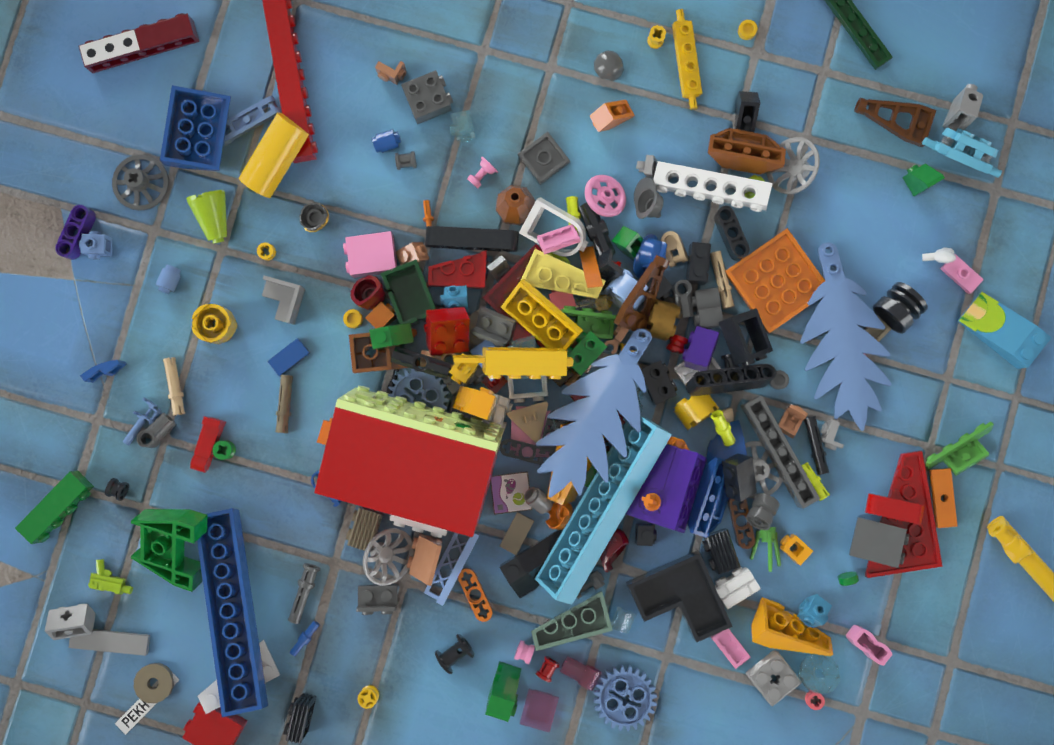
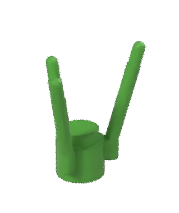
M770 527L769 530L756 531L755 544L750 555V559L753 560L760 538H762V542H768L769 572H772L773 564L772 543H774L777 566H781L776 527Z

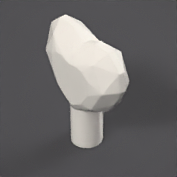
M942 248L935 253L922 254V261L935 260L947 264L955 261L956 256L952 248Z

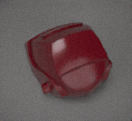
M367 275L357 280L350 291L353 302L366 310H373L386 298L382 283L378 280L377 276Z
M619 528L616 529L600 556L606 573L613 570L612 563L629 544L625 532Z

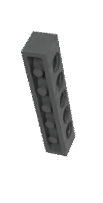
M757 396L740 405L797 507L804 509L820 500L763 397Z

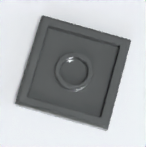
M549 132L543 134L518 153V157L540 185L570 163L569 158Z

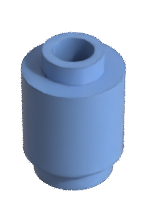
M170 265L162 268L156 282V286L159 287L158 290L166 294L175 292L181 277V270Z

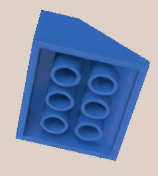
M172 85L160 161L164 166L220 171L231 96Z

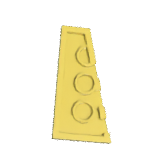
M537 249L534 250L522 276V279L527 280L533 287L598 299L603 288H587L583 270L548 254L544 255L543 252Z

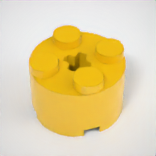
M217 304L202 305L192 315L193 333L199 339L209 343H225L231 339L237 329L236 319L232 312Z
M691 395L689 400L684 398L676 404L674 413L688 431L691 427H695L708 418L709 414L718 410L719 407L710 395Z

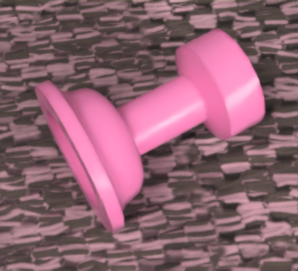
M481 157L480 162L482 168L475 176L470 174L467 178L477 189L482 185L480 181L487 173H498L484 157Z

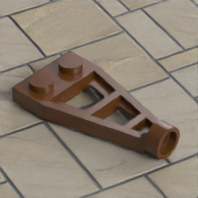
M861 97L854 108V112L868 117L903 141L919 147L925 146L922 145L925 137L928 138L936 114L935 109L920 104L867 100ZM880 107L892 110L889 121L878 116ZM903 112L912 115L908 129H904L896 123L895 120L898 113Z
M658 255L655 256L653 262L650 263L622 304L615 318V324L632 331L646 328L664 270L670 263L669 260ZM653 277L650 291H644L643 288L650 278ZM645 295L646 301L642 311L634 310L633 305L638 297Z

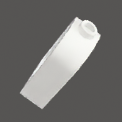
M543 198L536 199L519 234L539 244L537 241V236L539 235L534 233L533 230L546 209L573 224L580 236V242L577 247L573 249L562 248L553 251V253L559 256H571L578 250L584 252L589 242L586 241V229L583 223L578 218Z

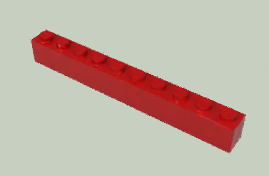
M262 0L282 114L309 134L293 162L295 164L317 160L316 153H318L316 141L313 142L312 135H315L313 123H310L309 120L312 113L310 106L306 103V99L309 98L308 91L303 86L305 74L303 69H300L299 64L302 62V57L296 47L299 44L297 33H294L293 30L296 23L294 16L290 13V9L293 8L291 0Z

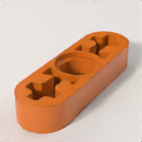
M464 568L458 576L459 583L475 617L481 622H486L492 617V607L475 571L471 568ZM464 572L472 574L470 581L472 584L474 582L477 584L471 586L468 590L466 589V586H469L468 581L462 579ZM473 589L481 592V597L478 600H473L470 597V592ZM482 600H484L485 603H482V606L484 610H489L487 612V617H484V615H479L481 611L480 606L478 605L477 607H475L474 604H478Z

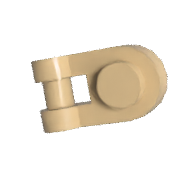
M673 231L664 233L661 241L667 243L666 259L670 261L669 266L674 267L677 265L676 263L689 261L680 235ZM678 250L679 255L673 256L672 251Z

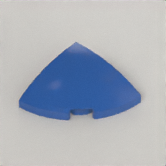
M739 420L730 422L731 432L736 440L732 446H725L721 436L718 434L713 440H710L706 453L707 463L714 458L724 461L737 453L747 455Z

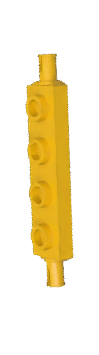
M684 9L676 10L677 21L672 24L681 92L683 98L689 99L690 110H695L698 108L696 98L702 94L693 25L692 21L685 20Z

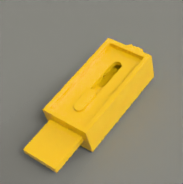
M483 347L482 355H453L454 363H482V371L491 379H500L501 375H507L510 379H521V375H526L529 379H541V376H547L549 379H561V376H567V367L574 364L573 358L567 357V351L562 348Z

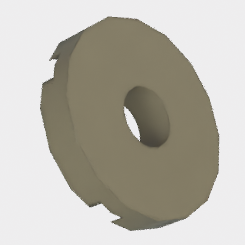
M161 663L142 667L134 678L135 693L141 701L146 703H158L165 700L174 688L172 671ZM151 678L158 680L159 685L157 688L151 687Z

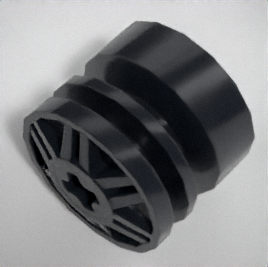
M902 282L895 283L892 289L887 291V297H881L873 305L874 313L893 331L901 334L905 333L913 325V319H919L921 314L925 313L928 309L923 297L912 287Z

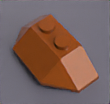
M728 128L710 135L708 154L722 168L760 175L783 168L785 165L786 149L780 147L768 135Z

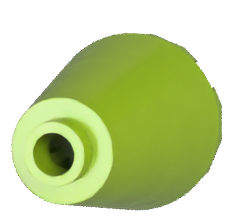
M225 190L204 192L197 195L198 197L196 195L186 197L187 203L207 240L212 241L213 244L224 242V238L227 237Z

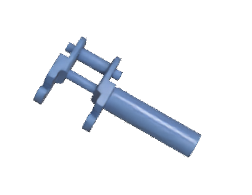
M145 397L142 400L146 401L149 409L145 415L133 411V414L137 415L139 419L123 440V443L126 445L131 444L146 421H149L148 424L151 425L158 414H162L161 409H157V405ZM151 410H154L155 413L151 418H149L148 414L151 412Z

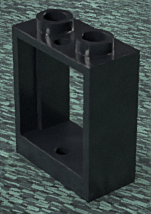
M757 308L718 322L735 366L741 363L744 366L755 363L754 359H756V362L767 358L766 354L773 351ZM743 321L756 353L751 355L738 324Z

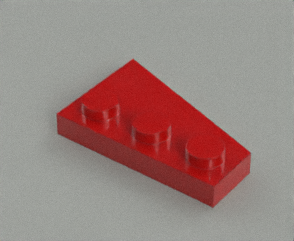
M487 250L471 256H464L457 260L429 266L428 287L467 285V288L485 289Z

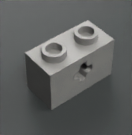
M78 604L77 606L59 607L58 609L49 610L45 632L53 640L92 634L96 613L88 604Z

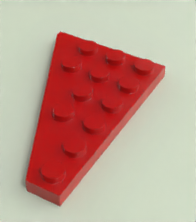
M923 452L901 453L888 498L924 505L922 524L919 525L882 516L880 523L907 529L906 533L909 534L907 546L903 545L902 553H905L903 565L899 564V567L896 568L868 560L865 570L866 578L943 567Z

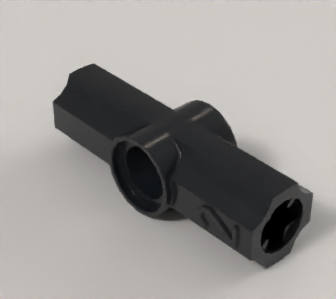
M587 202L579 206V212L586 225V233L589 240L593 242L598 256L610 248L614 250L608 236L609 231L605 221L589 207Z
M395 346L391 357L392 363L446 380L452 363ZM420 357L425 358L427 362L424 368H419L416 364L417 359Z

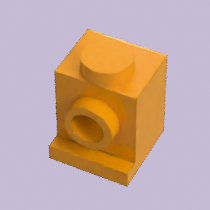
M787 534L780 541L782 544L780 549L800 566L813 552L811 548L794 534L790 536ZM795 544V550L791 551L790 547Z

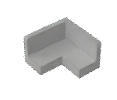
M264 275L263 280L266 281L262 296L280 301L275 320L295 325L305 288Z

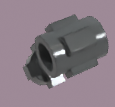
M598 570L590 573L588 576L589 580L584 583L576 598H581V593L591 587H594L596 590L605 585L604 578Z

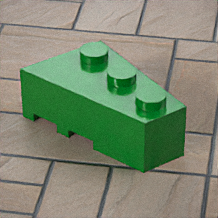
M499 661L487 699L485 715L509 722L510 716L514 717L518 701V694L516 693L522 668Z

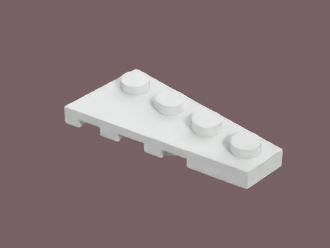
M262 640L259 646L266 683L280 676V673L265 641ZM217 680L198 695L206 714L220 707Z

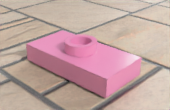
M571 224L537 236V241L545 255L579 243L580 237L574 225Z
M954 254L956 260L945 263L940 269L966 293L971 294L984 279Z
M729 628L711 636L712 640L735 669L751 658Z

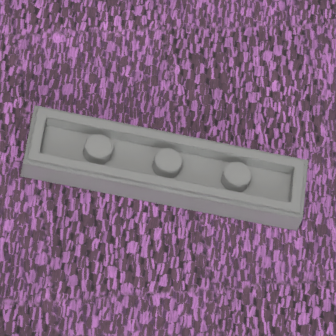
M93 629L92 634L71 637L69 648L146 656L149 651L150 635Z

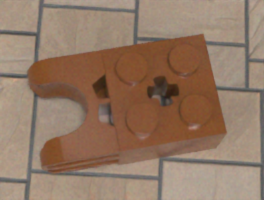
M412 328L413 338L417 335V330ZM370 333L349 335L352 371L354 374L408 368L391 362L395 346L377 349L376 354L370 358V355H367V351H370V347H372ZM417 359L416 364L420 366V361Z

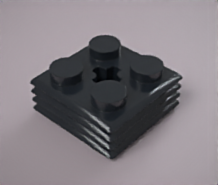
M302 693L299 698L295 697L294 702H291L288 715H291L289 722L286 723L283 733L287 735V742L290 740L291 743L294 741V743L298 742V744H301L308 734L316 702L315 695H308V693L305 695Z

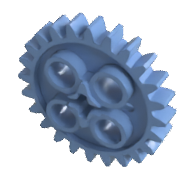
M405 369V376L397 374L400 380H392L395 387H389L393 392L388 394V396L395 398L396 396L407 395L410 398V402L414 403L416 398L404 390L407 387L417 395L421 393V398L433 407L448 409L444 402H448L450 399L445 398L444 395H447L449 391L443 390L446 384H440L442 378L436 379V376L420 371L416 372L414 369H411V373H409ZM414 379H418L421 382V387L418 390H414L411 387V382ZM429 390H434L437 393V398L434 401H430L427 398Z
M621 665L620 671H617L614 666V673L612 674L606 670L607 677L600 676L602 683L596 682L599 690H594V694L598 696L593 699L594 703H598L595 706V710L601 711L598 714L599 718L605 717V724L611 721L612 729L617 724L619 731L622 730L623 726H626L627 731H629L632 725L637 730V723L644 726V718L650 721L648 713H655L651 706H657L656 701L652 700L657 698V694L652 692L655 690V686L649 685L652 680L650 678L645 679V672L639 675V668H636L633 672L631 665L628 666L627 670ZM618 681L625 682L623 688L618 689L615 687ZM641 689L643 694L640 697L633 696L635 690ZM609 690H613L617 694L610 693ZM627 694L630 700L625 699L622 701L621 696L625 697ZM610 699L617 700V704L612 707L608 706L607 702ZM631 701H634V702H636V703H640L641 706H637V705H635V704H634L633 702H631ZM629 707L635 709L632 715L625 714V710Z

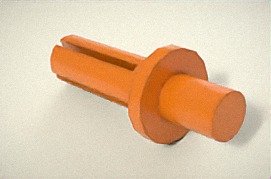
M424 200L425 217L423 221L426 222V226H432L434 217L431 216L430 201Z

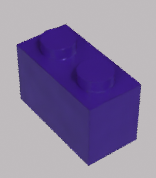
M696 326L695 332L691 331L688 340L690 343L689 349L685 348L682 356L685 367L697 371L709 369L719 340V332Z

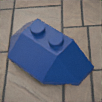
M714 458L705 465L688 520L690 533L705 538L721 523L729 499L726 497L722 468L723 460Z

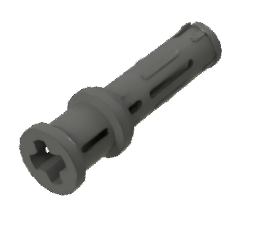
M303 564L304 571L301 579H298L299 589L288 621L291 623L300 624L301 622L300 620L310 590L315 587L314 581L317 572L321 569L316 565Z

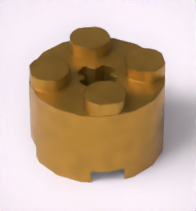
M659 299L655 300L645 328L651 333L652 338L667 341L670 336H674L677 328L674 323L675 319L679 317L681 308L670 302Z

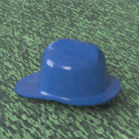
M648 234L644 237L634 259L633 272L638 278H641L656 255L664 259L666 258L667 243L659 241L654 234Z

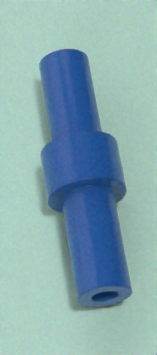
M314 620L307 630L300 634L297 643L290 650L291 655L296 657L303 646L310 642L311 636L320 626L317 621Z

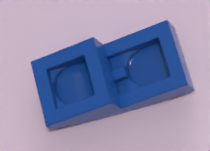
M121 360L107 361L90 368L80 377L84 382L93 383L103 374L107 376L115 375L127 363Z

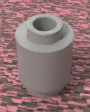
M531 487L526 491L524 495L526 503L537 512L544 514L552 509L553 501L546 499L547 494L542 490Z

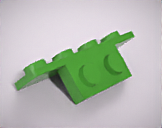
M564 306V309H560L567 316L576 317L575 323L586 334L591 331L599 339H613L614 321L617 315H612V311L603 310L601 313H596L594 309L583 308L582 311H579L573 306Z
M992 422L986 425L982 423L975 428L973 433H966L961 436L957 443H950L939 454L934 453L926 459L925 469L928 471L939 463L944 462L948 468H951L953 474L957 476L989 456V452L978 439L991 432L994 424Z

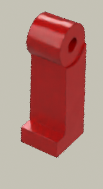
M208 416L203 417L201 423L203 426L190 463V469L206 473L214 457L213 446L220 440L226 421Z

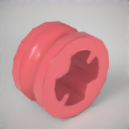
M811 690L805 695V702L811 709L820 710L823 708L825 699L818 691ZM813 696L819 699V702L816 701L817 704L815 705L810 701L811 698L814 699Z

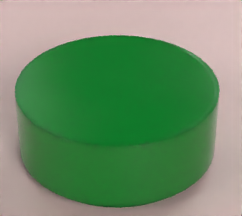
M845 572L838 575L839 584L842 586L853 585L859 581L857 572Z

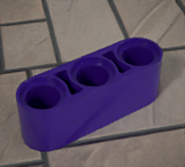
M76 205L72 208L55 247L58 255L70 260L77 259L80 256L79 242L82 234H89L96 220V214L93 210L83 205ZM86 211L85 217L81 219L82 213ZM78 229L77 235L74 236V231ZM70 246V251L66 254V249Z

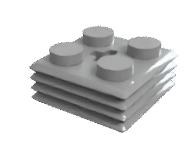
M776 650L770 652L746 672L748 678L771 706L777 704L802 683ZM772 674L776 676L775 681H771L772 678L770 676Z

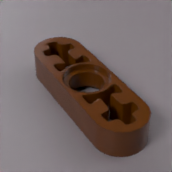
M729 498L728 507L736 543L743 549H750L755 544L752 526L747 521L744 526H738L736 523L738 516L743 515L746 518L749 512L747 500L745 499L739 503L740 510L744 509V512L734 514V511H738L736 505L732 504V501L735 500ZM748 528L749 531H745L746 537L750 538V540L747 541V545H745V543L741 542V539H744L743 532L738 533V530H745Z

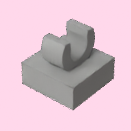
M646 155L645 162L637 161L636 169H639V172L644 173L646 177L654 179L658 160L654 155Z

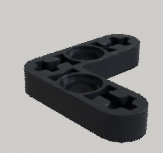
M548 418L546 420L542 438H544L547 433L555 431L553 429H547L548 425L552 427L553 421ZM564 420L557 422L556 428H560V425L564 424ZM505 439L500 444V451L503 455L542 465L544 460L541 457H538V461L533 460L536 455V448L540 449V454H545L548 451L550 456L556 451V446H536L513 439ZM511 442V446L517 448V444H521L519 456H515L516 451L513 450L506 453L503 445ZM526 446L531 447L533 450V455L530 458H525L522 455V449Z

